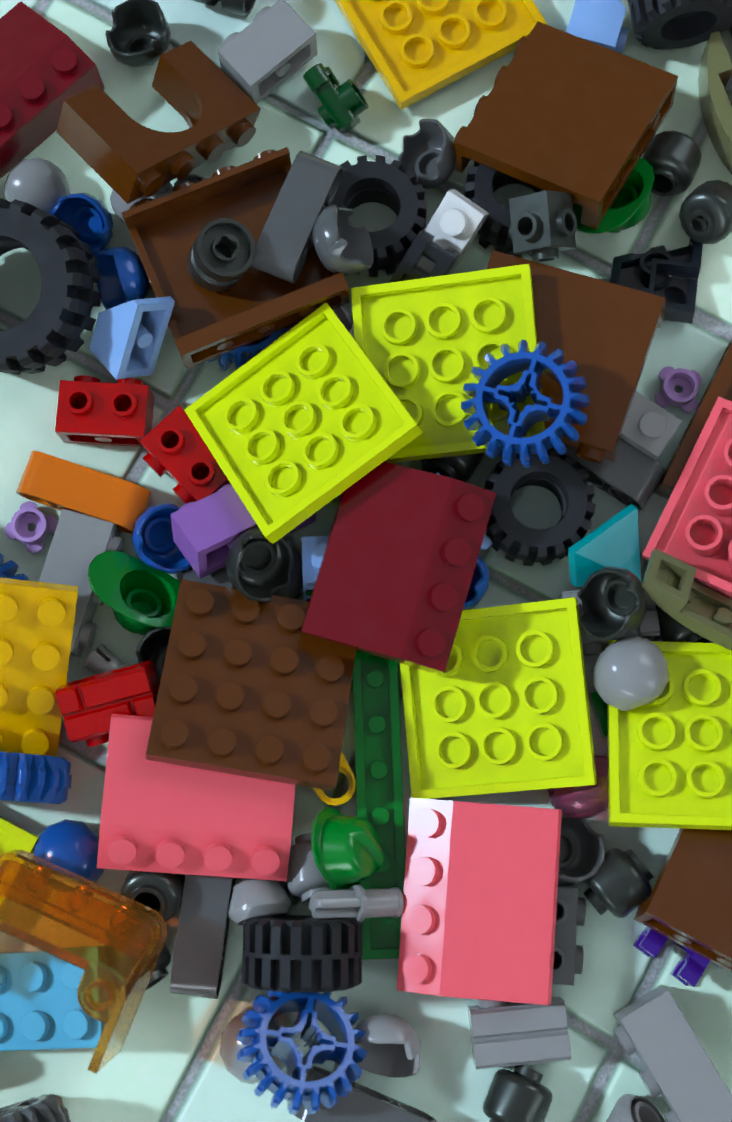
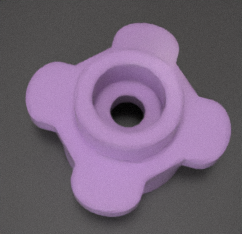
M664 367L658 375L661 386L660 391L655 395L656 404L664 409L669 406L678 407L685 413L694 411L698 406L696 394L702 383L700 374L684 368ZM676 386H680L682 388V392L677 393L675 392L674 388Z
M31 501L24 502L20 506V510L13 515L11 522L6 525L5 534L10 540H19L25 544L26 550L29 553L36 554L43 550L44 541L48 535L55 532L58 520L53 515H45L39 511L36 503ZM30 524H35L36 528L34 531L28 530Z

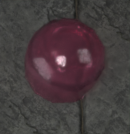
M594 756L597 785L548 789L550 802L554 809H561L562 815L570 818H592L606 811L609 808L607 757Z

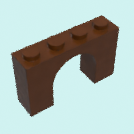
M192 41L161 54L152 82V87L184 118L189 129L180 132H161L147 128L128 116L98 85L65 99L63 102L56 133L127 204L144 195L146 197L154 195L162 185L175 178L178 180L185 178L194 168L205 162H215L224 152L235 146L243 147L252 139L256 132L254 126L261 108Z

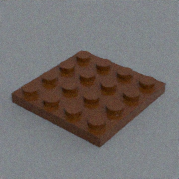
M181 579L146 751V760L334 791L338 778L356 649L300 632L309 601L272 595L270 602L253 601L247 599L235 588Z

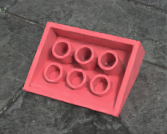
M718 396L642 557L649 560L655 548L697 568L693 581L732 599V401Z
M111 715L97 868L287 881L296 785L146 760L153 717Z
M410 798L397 991L444 997L551 1005L562 821L561 809Z

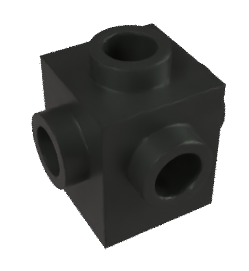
M545 190L509 199L511 218L509 233L515 254L532 255V261L544 262L559 259V251L576 248L575 233L577 231V220L573 212L571 193Z

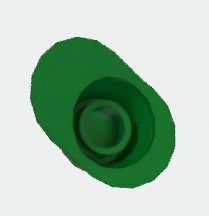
M640 158L597 230L580 223L582 206L574 203L573 212L577 220V230L589 234H600L607 231L609 233H619L640 223L649 212L652 202L650 191L655 179L653 167L648 161Z
M105 551L95 556L89 564L87 574L90 587L99 600L113 610L115 619L122 628L133 634L146 635L148 631L155 628L172 626L180 587L178 579L165 572L148 567L136 557L121 551Z
M325 808L318 813L313 822L311 834L312 852L317 868L332 890H348L354 884L360 885V881L367 879L383 865L384 853L379 846L377 833L370 822L361 817L344 816L334 808Z

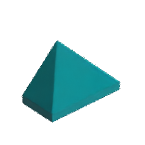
M630 504L568 548L571 584L576 587H582L591 573L609 566L628 569L641 582L637 507Z

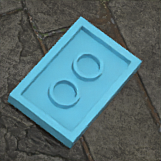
M106 947L0 953V1051L102 1048L111 1045Z

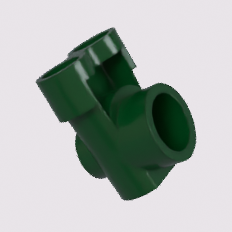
M322 63L311 67L304 73L303 78L322 103L317 110L330 129L337 126L340 131L348 132L361 122L358 115L368 109L369 106L363 94L351 79H348L339 86L340 83L330 67H324Z

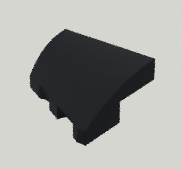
M690 238L689 245L686 247L667 251L665 246L661 245L650 248L643 254L629 253L614 257L610 283L665 297L666 313L663 320L692 323L695 313L703 244L695 242Z

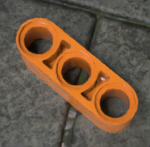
M39 451L31 452L16 490L17 494L60 511L66 509L114 523L120 531L128 534H133L136 519L146 510L152 492L137 484Z

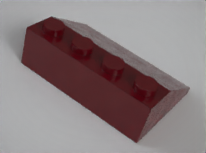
M21 1L0 18V179L57 130L65 99L95 85H98L102 90L105 89L96 64L68 35Z
M388 462L381 463L342 492L300 632L430 673H445L496 492L451 477Z

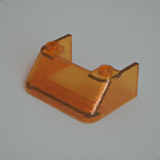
M15 849L0 855V931L84 970L77 991L79 1004L86 1014L105 1023L87 1069L97 1074L124 1046L167 937L166 923L163 917L154 909L27 851Z

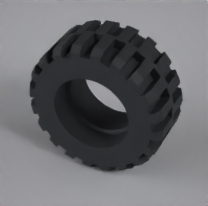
M0 198V256L16 248L29 250L38 263L42 284L38 303L30 316L16 327L8 330L0 329V372L20 375L22 372L35 374L44 372L46 365L56 367L67 360V356L64 353L66 350L77 352L85 343L79 336L84 329L92 331L97 320L90 317L92 306L100 307L101 293L94 291L93 283H98L101 279L98 267L88 262L94 256L88 244L79 240L80 234L71 225L61 221L59 217L27 202L16 199L10 202L3 198Z

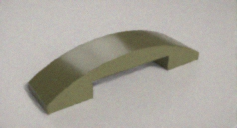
M717 31L711 33L701 57L698 94L708 136L721 161L732 175V106L725 91L732 75V61L720 32Z
M655 548L650 555L641 585L643 590L662 610L683 626L713 643L732 650V599L693 581L697 568Z

